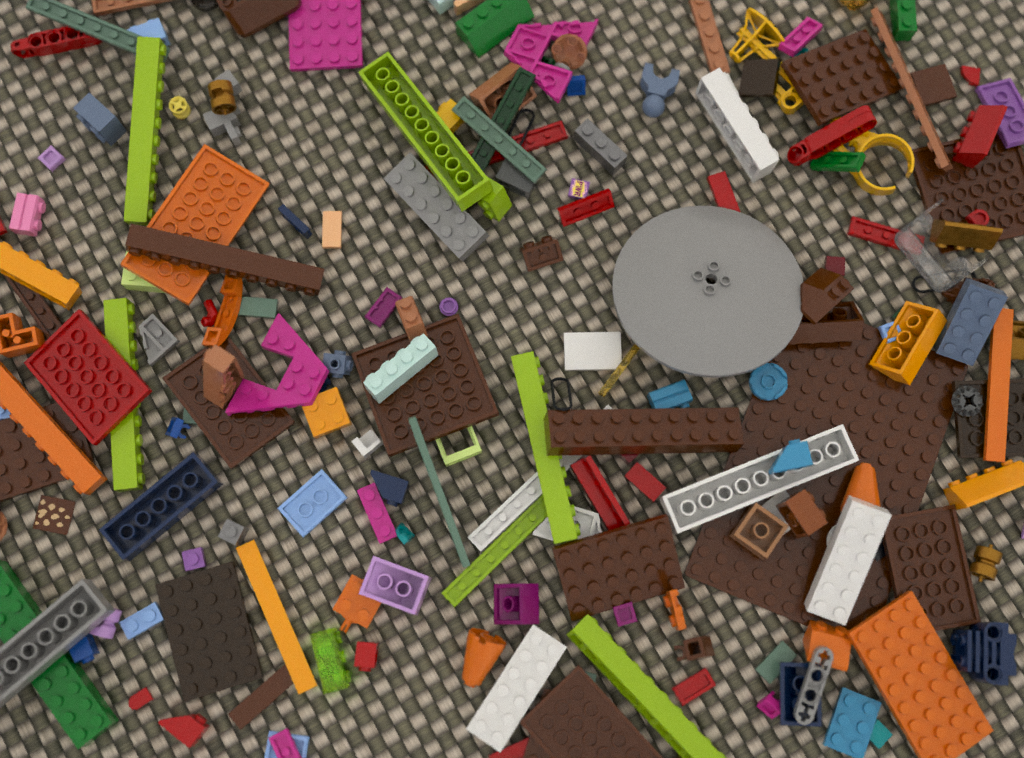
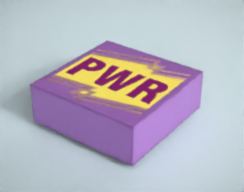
M572 178L568 198L579 200L587 197L590 182Z

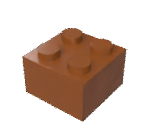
M805 489L792 494L776 505V508L797 539L811 535L828 523L824 511L816 506L813 495Z

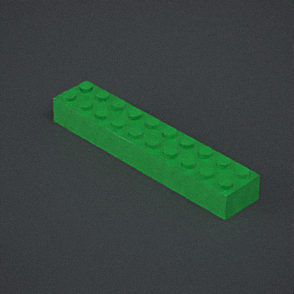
M0 561V639L5 644L39 616L42 611L7 561ZM69 650L31 682L77 749L88 746L119 721L80 664L74 663Z

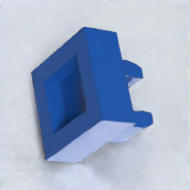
M585 75L572 76L566 88L567 96L585 95Z
M172 417L165 435L176 439L177 437L185 439L187 436L181 434V429H190V426L183 424L184 420Z

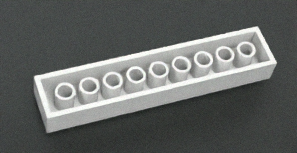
M839 425L801 441H807L813 462V465L809 467L769 475V469L782 450L779 449L660 497L659 500L665 514L668 515L674 535L859 461L844 425Z

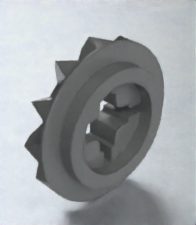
M962 386L956 389L952 395V407L961 416H974L980 412L983 405V396L980 395L978 389L971 386ZM972 396V397H971V400H970V402L972 403V405H971V404H968V405L964 406V405H965V402H966V400L964 399V397H965V398H968V397Z

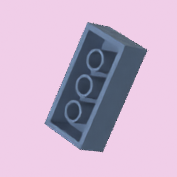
M966 278L946 318L947 323L933 345L935 352L973 366L1008 298L1005 292Z

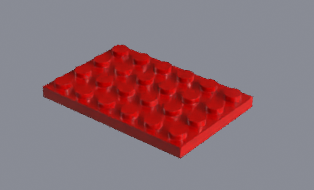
M80 309L24 362L85 437L95 446L152 392L137 372Z

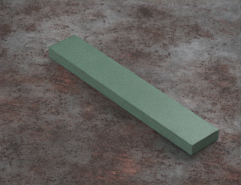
M465 96L453 107L452 111L534 184L547 171L540 162Z

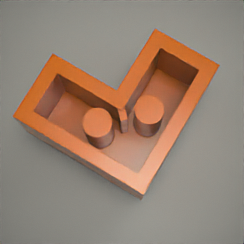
M14 313L0 315L1 355L13 358L34 353L45 342L43 331L35 326L23 329L22 320Z

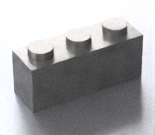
M588 118L574 131L573 139L612 176L625 165L628 155Z

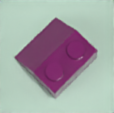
M494 584V624H539V584Z

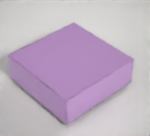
M52 145L38 157L52 172L66 160Z

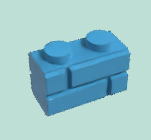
M685 380L649 392L647 395L652 409L689 408V404L693 401Z

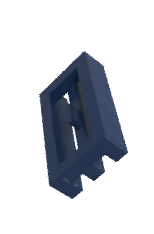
M284 204L278 208L280 214L306 239L313 235L310 228Z

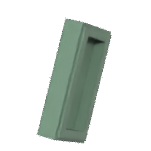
M242 296L238 316L275 319L277 316L278 299Z
M780 641L754 670L768 684H771L780 674L779 662H792L797 655L784 641Z

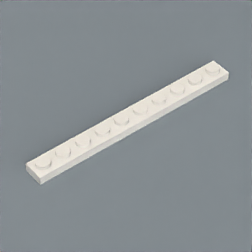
M607 405L604 409L612 408L609 405ZM562 455L563 459L559 460L560 466H565L567 472L570 469L569 465L579 460L583 455ZM538 472L528 479L467 537L480 552L490 545L542 495Z

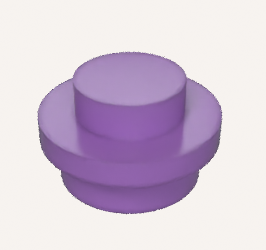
M453 298L443 299L439 305L440 312L445 316L455 315L458 311L457 301Z

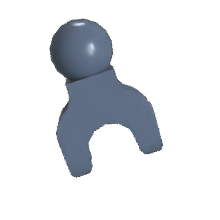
M645 63L640 87L646 94V98L642 103V110L646 116L657 118L664 112V99L675 93L680 70L672 68L669 76L659 78L653 73V64Z

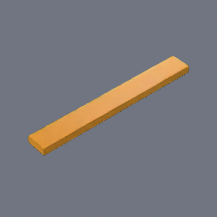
M255 540L236 547L289 674L300 695L317 686L308 662Z

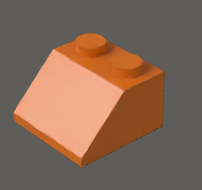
M810 620L803 637L807 661L810 662L816 647L826 646L834 655L831 668L847 672L851 650V641L846 634L849 630L842 626L828 625L823 621ZM825 650L823 653L818 654L821 658L820 665H822L823 658L827 659L828 655L825 653Z

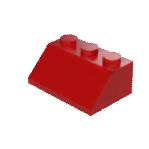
M979 105L974 111L971 110L966 118L968 124L960 132L961 140L953 148L954 156L952 160L973 169L986 157L1008 107L1005 105Z

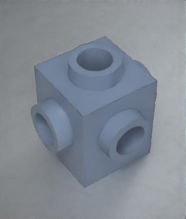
M334 350V354L324 353L323 364L327 367L329 373H332V377L343 378V375H350L354 365L352 356H347L346 351Z

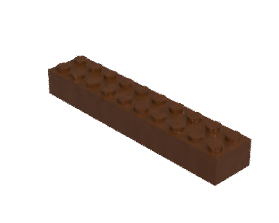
M738 407L547 410L544 417L547 456L737 452L744 445Z

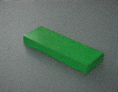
M829 152L820 158L813 159L810 168L812 171L859 172L866 155L863 152Z

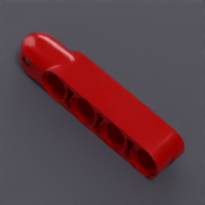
M65 26L36 32L26 38L17 39L11 43L10 48L14 55L21 58H29L95 46L102 43V41Z
M864 105L791 146L787 153L788 161L794 166L802 165L811 159L820 158L874 128L877 120L870 106Z

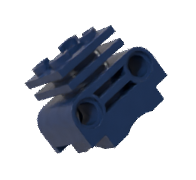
M979 622L971 624L969 630H953L950 637L951 645H953V654L950 657L959 671L968 672L973 681L1008 686V675L1017 676V665L1014 659L1017 634H1009V623Z

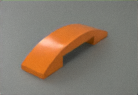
M225 275L220 289V293L224 295L214 327H207L202 342L203 346L213 347L215 344L220 346L229 336L241 306L242 278L233 279Z

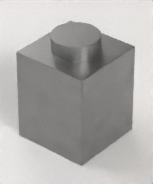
M226 519L218 537L236 546H241L249 528Z

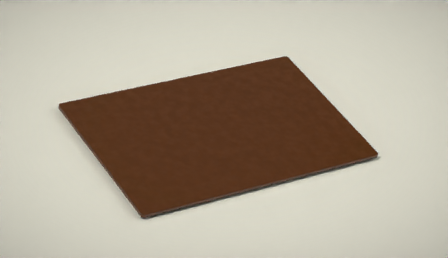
M865 323L863 325L862 338L858 341L788 344L781 353L768 362L777 364L787 374L788 386L785 393L772 401L761 400L752 394L741 423L744 445L737 452H730L723 472L789 445L788 441L796 439L802 441L842 424L859 461L786 490L790 496L803 489L809 491L815 499L814 503L816 506L821 508L826 514V521L828 523L811 535L797 539L790 529L781 537L767 559H760L730 537V534L750 507L748 505L703 523L685 569V575L804 626H808L809 621L813 620L823 621L832 626H842L850 630L886 605L892 587L886 556L877 562L875 558L873 559L846 625L808 612L804 602L827 549L826 540L828 532L837 524L841 515L840 506L855 466L860 463H869L875 468L880 505L882 508L887 509L891 515L919 510L954 410L951 403L953 395L952 382L964 381L968 365L930 350L911 385L895 381L869 365L883 339L878 328ZM770 496L755 503H758L760 506H762L773 496Z

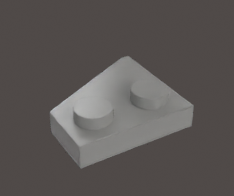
M153 313L138 326L140 335L143 338V346L147 353V361L151 366L157 363L180 342Z

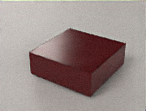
M826 256L825 269L841 274L844 277L845 257Z

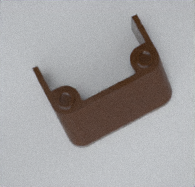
M216 0L235 32L243 38L249 37L297 11L302 3L301 0H241L239 2L237 0Z

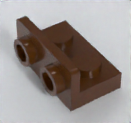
M551 235L542 237L541 241L536 243L534 241L526 242L523 244V247L519 248L528 272L564 261L558 239Z

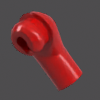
M208 299L203 303L208 312L207 316L201 319L203 327H212L218 315L212 299Z

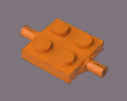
M353 574L332 609L345 618L339 629L343 631L347 624L344 633H347L352 623L368 628L382 603L360 595L359 591L364 579Z

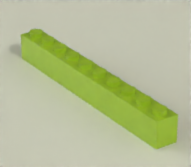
M137 36L124 222L129 225L147 226L155 215L153 209V202L156 201L154 184H157L158 179L155 169L159 163L157 147L160 146V137L158 136V129H161L162 124L159 114L163 109L161 92L164 91V82L162 81V74H165L163 59L167 54L166 45L160 38Z
M127 298L103 300L105 337L136 371L139 365L138 360L135 359V352L137 351V342L134 340L136 324L133 322L135 306ZM141 403L110 432L114 491L143 490V484H145V475L142 473L144 456L141 453L143 437L139 429L142 426V419L138 412Z
M533 351L511 356L554 545L557 546L578 540L577 536L581 535L578 523L574 524L573 520L576 512L574 504L570 505L568 497H572L569 485L565 486L564 478H567L565 466L561 467L559 462L563 458L562 456H547L544 417L547 413L546 404H549L547 392L543 393L542 390L545 382L543 374L539 375L537 369L541 368L539 357H535Z
M587 614L566 634L682 758H726L722 752L714 748L711 740L703 736L697 730V726L683 715V711L669 700L668 695L659 690L653 679L641 671L638 663L632 661L626 655V651L612 640V636L599 626L595 618Z

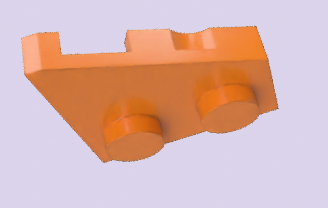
M672 589L666 591L663 601L666 608L670 609L671 615L669 620L672 628L675 627L679 631L686 629L682 606L681 604L679 605L677 599L679 595L678 590Z

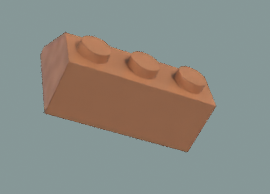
M510 62L469 94L475 106L490 119L494 115L518 68L522 66ZM532 86L519 110L537 97Z

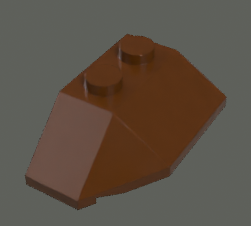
M820 268L800 285L801 312L815 325L845 298L854 287L841 274Z

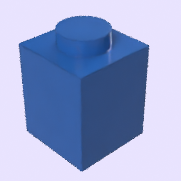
M89 633L69 649L74 663H89L95 659V655L100 653L93 635Z

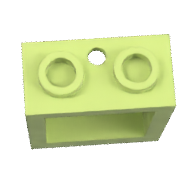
M472 426L467 427L474 446L451 455H446L441 439H436L446 467L482 453Z

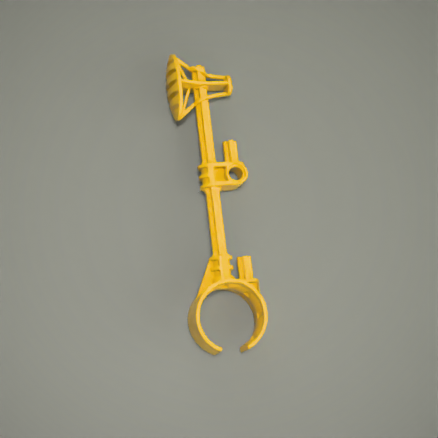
M749 7L746 10L745 25L736 33L740 38L729 51V56L738 64L753 53L758 54L762 59H778L768 48L778 47L779 43L785 40L778 28L765 15ZM748 19L755 32L754 34L747 29ZM759 39H764L774 44L765 45L762 44L759 41ZM743 40L745 43L735 52L734 50ZM748 48H751V49H752L750 52H748V53L745 54L742 58H740V56H741ZM780 66L779 75L791 88L785 91L777 83L775 97L778 99L777 104L782 112L790 115L801 108L804 102ZM787 100H792L795 104L793 106H788L785 102ZM867 131L849 141L848 146H853L855 152L864 153L869 148L879 145L891 146L899 150L907 161L906 178L911 176L915 163L914 154L909 144L901 137L894 134H876ZM843 145L832 150L833 152H850ZM861 169L859 172H849L854 176L858 186L867 193L884 196L892 194L896 189L895 186L878 187L873 185L863 176Z

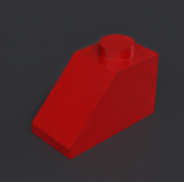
M200 714L168 717L158 722L159 725L188 748L194 747L210 727L206 723V718Z

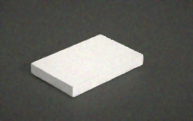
M621 332L564 333L565 371L622 370Z

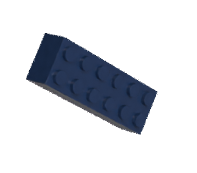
M193 452L102 526L99 531L122 560L131 561L221 487L223 483L201 456Z

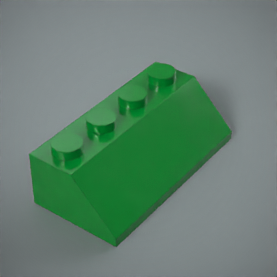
M485 0L455 23L456 33L479 59L512 35L518 24L528 23L535 18V15L527 0Z

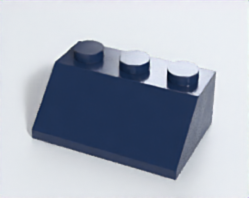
M779 662L780 725L822 727L821 698L814 719L810 724L802 725L798 723L793 715L810 662ZM820 670L812 672V680L818 681L821 679ZM809 689L805 692L806 700H813L815 698L814 690ZM803 701L802 704L805 706L804 712H799L801 719L808 717L806 713L807 706L812 707V705H808Z

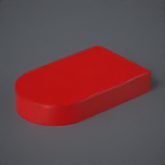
M145 687L130 697L128 705L131 709L137 710L154 698L148 688Z

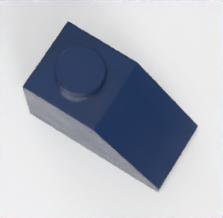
M371 469L370 474L382 498L387 500L386 504L397 507L398 504L403 505L410 482Z

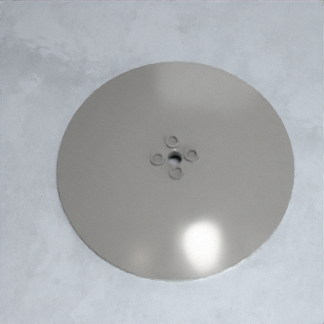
M689 206L662 213L643 224L632 234L623 246L616 261L612 280V295L617 316L623 328L633 342L648 356L662 365L681 373L699 377L721 378L755 370L767 364L785 349L795 335L803 316L801 312L800 285L804 281L799 265L790 249L776 233L763 223L746 214L723 207ZM713 278L716 283L709 284L706 282V279Z

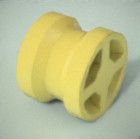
M176 96L170 100L169 109L177 119H185L190 115L191 108L183 97Z

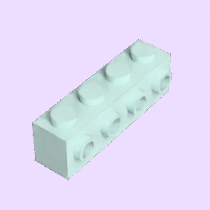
M424 333L421 336L415 337L410 345L405 349H400L395 357L390 361H385L379 370L366 377L363 382L366 390L380 404L438 356L436 346Z

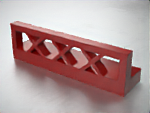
M585 455L569 465L607 530L630 524L591 455Z

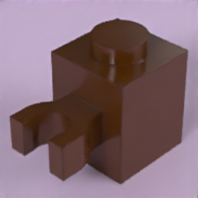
M699 636L683 640V645L674 646L675 650L681 649L683 651V655L677 657V661L686 659L687 661H694L715 656L710 636Z

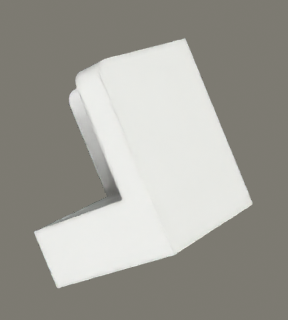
M369 430L361 438L356 437L351 441L365 459L383 445V442L372 430Z

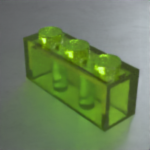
M331 628L310 634L323 694L350 687L349 683L352 682L350 671H346L344 663L347 662L345 651H341L340 643H342L340 631H336V628Z

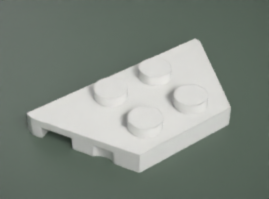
M574 506L576 516H573L574 524L578 523L581 535L577 536L578 539L602 533L598 513ZM547 517L533 531L532 535L553 541Z

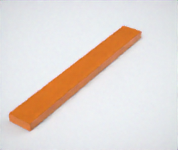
M1002 308L990 334L983 461L1005 462L1014 309Z

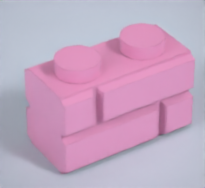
M17 193L9 229L16 234L36 237L38 231L42 228L41 216L46 211L45 201L38 195Z

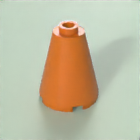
M860 463L855 466L840 506L841 512L848 495L881 507L876 471L871 464Z
M469 629L462 679L465 681L464 684L473 688L481 685L505 649L507 642L496 634L493 637L489 635V631L483 629Z

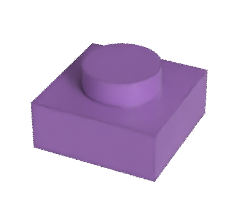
M203 547L182 552L185 571L207 567Z

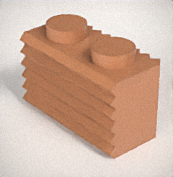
M413 296L396 301L395 305L409 341L411 342L415 337L421 336L423 333L427 336L428 334Z

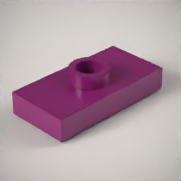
M386 287L364 316L365 319L381 329L396 309L395 302L403 298Z

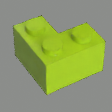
M489 178L493 191L477 203L483 209V214L488 219H495L499 222L512 207V203L504 186Z

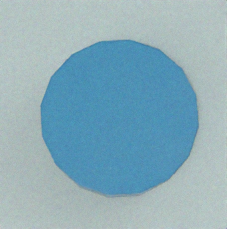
M767 363L751 372L749 377L750 390L761 400H776L787 389V374L777 364Z

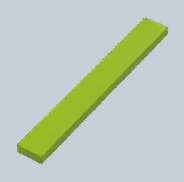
M543 494L441 593L454 607L548 517Z

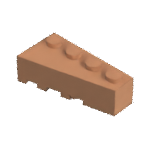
M215 344L212 348L207 349L203 356V396L223 409L238 389L242 379H245V376L236 357Z

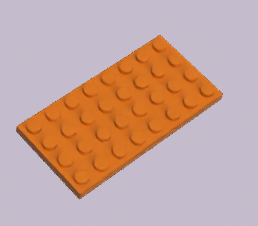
M204 144L146 227L230 246L270 186V183ZM129 252L120 263L121 267L188 306L211 274L205 269L194 270L189 268L188 265H173L166 260L155 261L150 259L149 256H133Z
M908 590L846 632L918 758H957L993 732L991 725L913 591Z

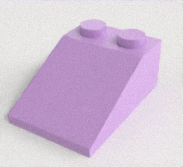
M373 556L359 594L418 616L432 578Z

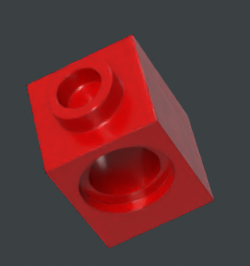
M357 641L354 666L359 667V671L371 672V668H376L379 643Z

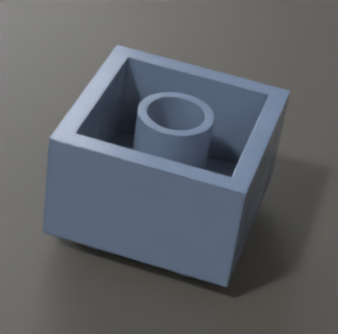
M90 93L73 107L77 112L76 117L82 122L84 127L90 132L92 131L103 144L107 142L112 146L127 132L117 117Z

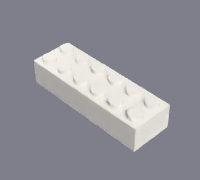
M718 68L701 77L695 94L752 183L772 173L780 160L779 154L769 144L767 135L760 130L758 121L750 115L747 104L739 98V93L730 84L728 75L721 68Z
M848 495L805 599L804 605L808 612L846 625L892 516L887 509Z
M532 624L469 722L466 730L501 752L567 647Z

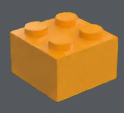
M337 387L318 393L313 405L302 406L314 438H319L352 425L341 393Z

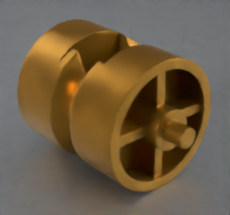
M218 79L208 84L213 113L227 115L237 109L231 81Z
M989 544V547L976 546L974 552L976 562L971 563L969 568L970 574L978 577V582L981 583L983 579L995 581L998 571L995 565L1000 564L1003 554L994 550L992 544Z

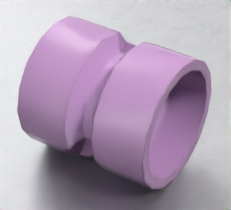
M114 608L115 611L89 634L113 639L116 631L114 624L119 622L122 611Z

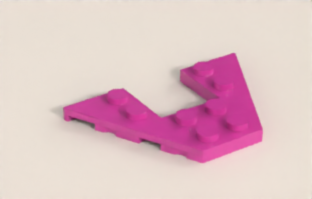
M595 19L594 22L579 23V20H574L573 22L559 21L553 22V25H541V23L531 25L518 24L504 50V56L511 62L522 66L523 69L535 74L534 83L554 101L559 103L572 78L573 72L540 61L551 40L555 41L564 34L577 35L584 41L587 48L597 28L598 19Z
M278 313L261 347L291 358L292 361L277 390L242 379L225 411L229 416L233 413H253L257 410L263 412L281 407L294 408L299 405H313L329 373L327 367Z

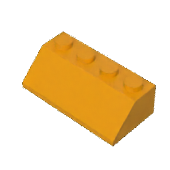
M906 301L897 315L893 326L887 332V338L883 339L869 365L895 381L911 385L946 325L947 319L939 309ZM897 325H899L900 329L902 330L899 333L896 328ZM896 337V341L887 344L888 339Z
M1010 459L1000 463L1002 467L997 469L995 466L984 469V474L979 476L976 472L966 476V481L960 482L958 479L948 483L949 487L943 489L949 505H955L956 510L968 508L1024 486V463L1021 460L1013 462Z

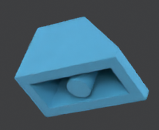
M800 439L788 441L789 445L782 448L769 469V475L813 465L807 441L801 442Z

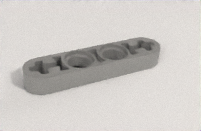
M818 646L813 651L794 707V718L802 725L810 724L814 719L833 662V652L826 646ZM825 650V653L828 655V658H823L821 664L825 666V668L823 669L822 667L815 665V662L820 664L821 658L818 656V654L823 653ZM814 670L822 672V677L818 681H814L811 678ZM809 689L815 691V698L813 700L805 699V692ZM802 701L808 705H812L811 708L807 706L806 713L808 714V717H803V719H801V716L799 715V712H804L805 706L802 704Z

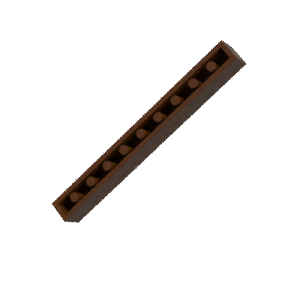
M136 224L130 225L125 244L126 251L133 256H149L150 259L155 261L162 259L169 261L173 265L184 264L194 270H200L201 268L208 270L212 274H227L228 277L233 279L245 278L251 283L262 282L274 288L280 286L284 287L287 291L295 292L297 290L308 296L319 295L324 268Z

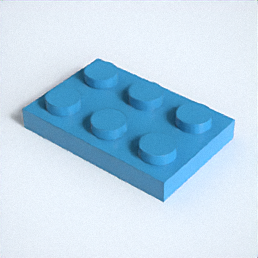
M841 687L822 745L854 758H864L881 702Z

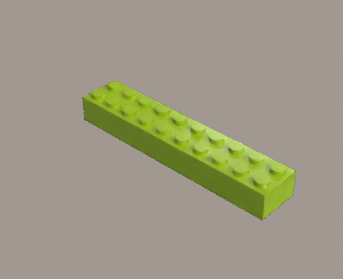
M386 52L358 72L364 85L462 212L493 191L489 178L389 52Z

